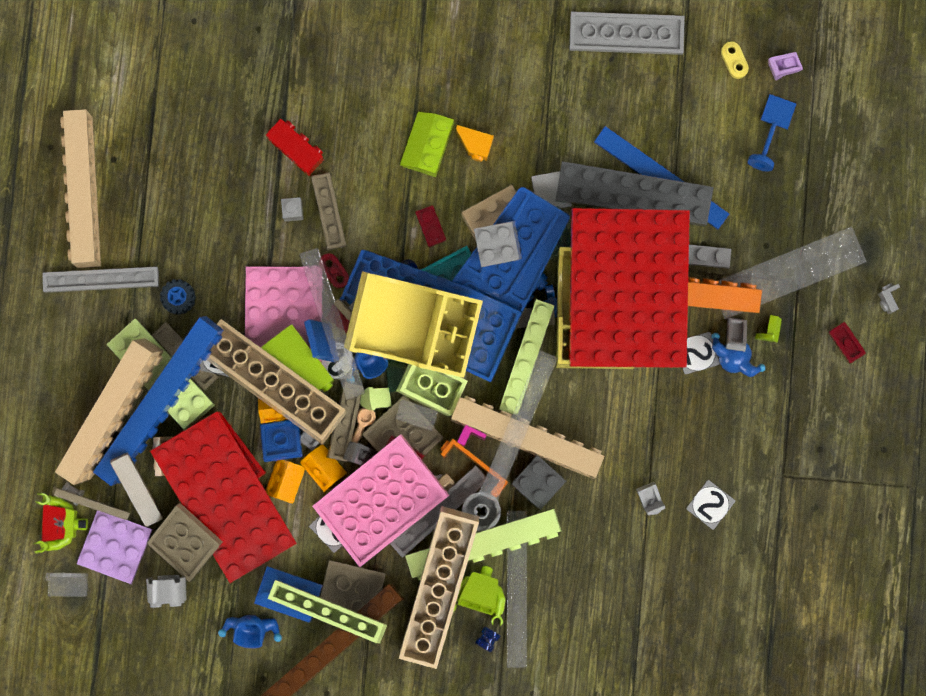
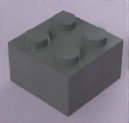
M537 455L511 485L540 511L563 486L566 480Z

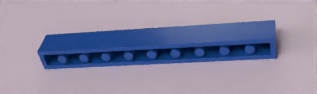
M206 316L199 317L93 473L110 486L121 483L110 464V460L128 452L134 464L137 460L135 458L138 453L141 454L146 449L147 440L157 433L158 429L156 427L160 422L163 423L169 415L167 413L168 410L177 404L181 391L184 392L189 387L190 383L188 381L190 378L197 375L201 369L199 365L202 361H206L209 358L213 345L216 346L222 339L221 334L224 330Z

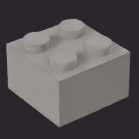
M515 221L474 229L481 267L522 259Z

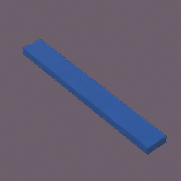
M606 126L594 141L595 144L639 175L684 182ZM711 201L707 223L718 230L729 213Z

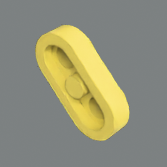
M727 42L721 50V55L730 75L733 78L741 79L748 72L747 61L737 43ZM733 48L735 53H729L728 49ZM737 65L742 66L741 71H738L736 69Z

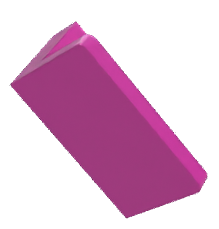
M465 425L458 443L465 447L471 434L484 441L487 435Z

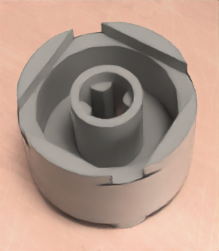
M477 492L470 495L463 504L462 512L477 516L478 511L476 509L478 507H485L486 515L479 517L477 531H486L493 528L501 515L498 500L486 492Z
M179 575L158 576V580H152V577L146 579L147 601L150 603L151 608L162 607V604L168 603L170 607H177L187 600L185 576L180 578Z

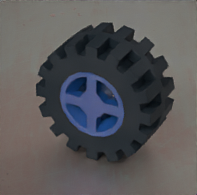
M174 279L171 282H167L162 287V292H160V301L163 307L172 314H185L195 304L196 296L194 289L186 281Z

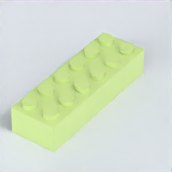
M134 319L108 342L107 346L120 360L131 342L137 339L145 338L164 350L161 355L163 356L162 361L153 368V376L144 384L149 391L172 357L137 319ZM191 378L188 381L190 383L189 387L179 394L177 404L168 410V413L184 430L194 425L215 406Z

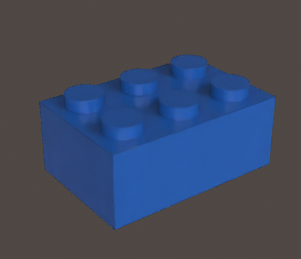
M267 566L254 604L310 623L312 620L311 616L268 599L275 580L320 597L323 585Z

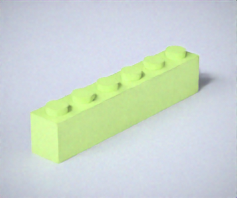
M536 299L499 408L500 410L518 415L555 305Z
M275 580L268 599L375 643L381 642L387 627L384 623L281 581Z

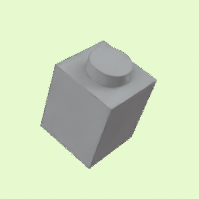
M301 198L281 199L282 214L285 222L304 220Z

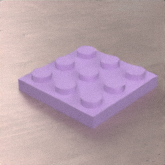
M97 511L77 564L132 584L152 529Z

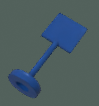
M771 94L769 95L761 120L772 125L762 154H752L749 156L748 164L761 171L768 172L773 170L774 162L766 154L776 126L788 130L796 103Z

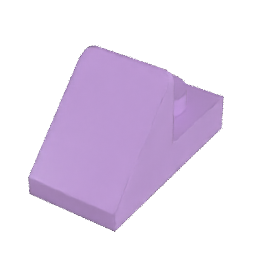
M796 52L771 57L768 60L775 80L803 70Z

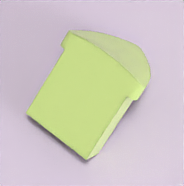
M368 387L362 392L360 405L367 410L392 407L390 389H373V387Z

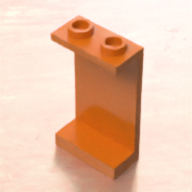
M454 439L451 442L447 440L441 447V456L445 458L453 447L458 449L499 481L490 492L491 495L497 498L508 484V481Z

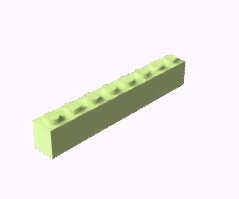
M555 509L476 533L468 561L473 560V563L485 560L484 556L491 554L492 557L503 554L502 550L507 548L510 551L520 549V544L526 542L529 545L539 543V538L545 536L547 540L558 537L557 532H561ZM429 549L406 556L412 578L417 577L418 580H421Z

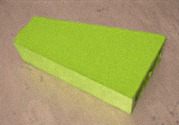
M292 324L261 347L319 391L326 392L333 387L334 379L317 358H313L311 349Z

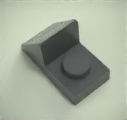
M350 441L344 455V460L362 466L375 456L377 451Z

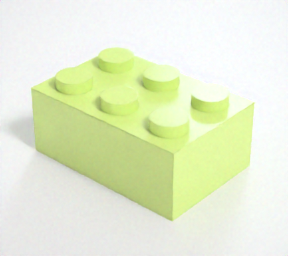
M408 364L396 392L446 416H452L468 381L458 376Z

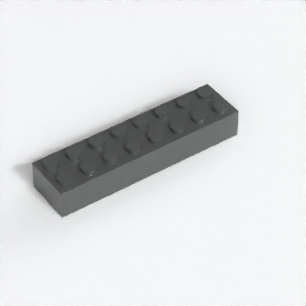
M562 161L555 201L597 209L690 210L689 224L705 227L708 222L713 187Z

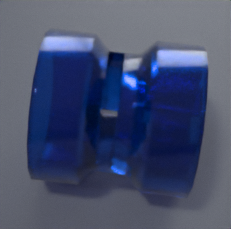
M484 626L481 637L477 638L475 643L491 653L494 649V643L501 636Z

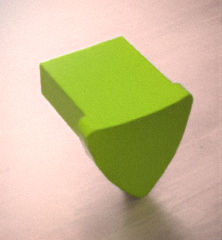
M770 315L767 334L757 333L755 339L778 343L782 319L778 316Z

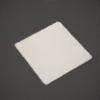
M560 171L532 176L535 194L558 208L571 206L568 203L555 201Z

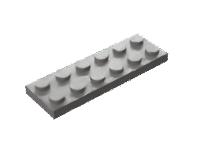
M571 12L570 51L683 55L684 16Z

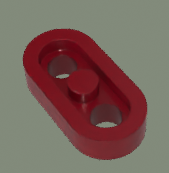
M330 253L324 254L319 260L321 270L335 288H345L349 280L348 273L335 255ZM327 261L333 262L331 267L326 266ZM338 276H342L344 278V280L341 283L336 281Z

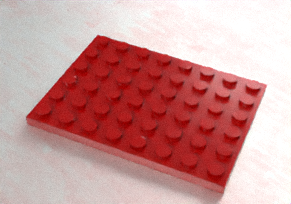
M572 208L570 367L687 368L690 210Z

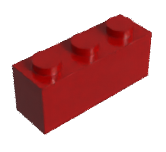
M280 119L266 134V138L305 174L310 176L323 162V152L316 145L312 147L308 143L309 139L303 133L298 134L295 132V126L288 120L284 122Z

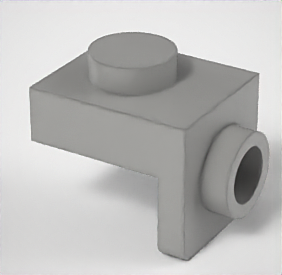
M890 283L882 287L883 291L878 294L881 299L880 306L888 314L899 309L891 294L892 291L900 288L899 284L893 286Z
M655 482L636 489L647 515H655L665 509Z

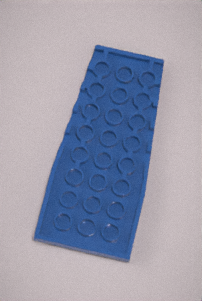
M361 250L341 296V299L346 300L349 305L356 299L362 271L483 301L466 371L492 382L522 311L470 287L376 253Z

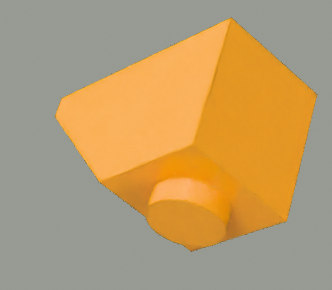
M457 125L456 133L468 155L472 156L471 159L478 162L487 161L494 136Z

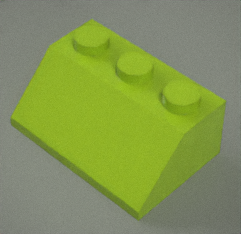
M418 112L400 166L436 177L454 126V120L438 114Z

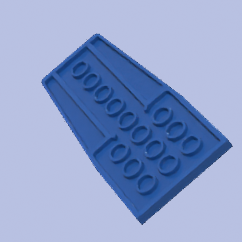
M525 187L519 188L493 225L515 221L522 259L481 267L478 248L476 247L453 279V282L477 290L523 313L570 220V215Z

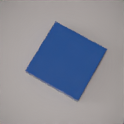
M311 319L305 321L304 324L313 358L330 362L338 361L339 356L331 325Z
M289 420L260 424L264 462L303 457L300 428Z

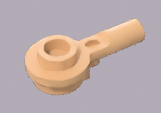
M361 408L358 411L357 421L359 424L351 442L358 443L365 427L374 423L376 419L374 410Z

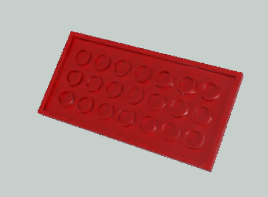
M218 411L150 450L182 505L223 541L213 556L229 583L297 544Z

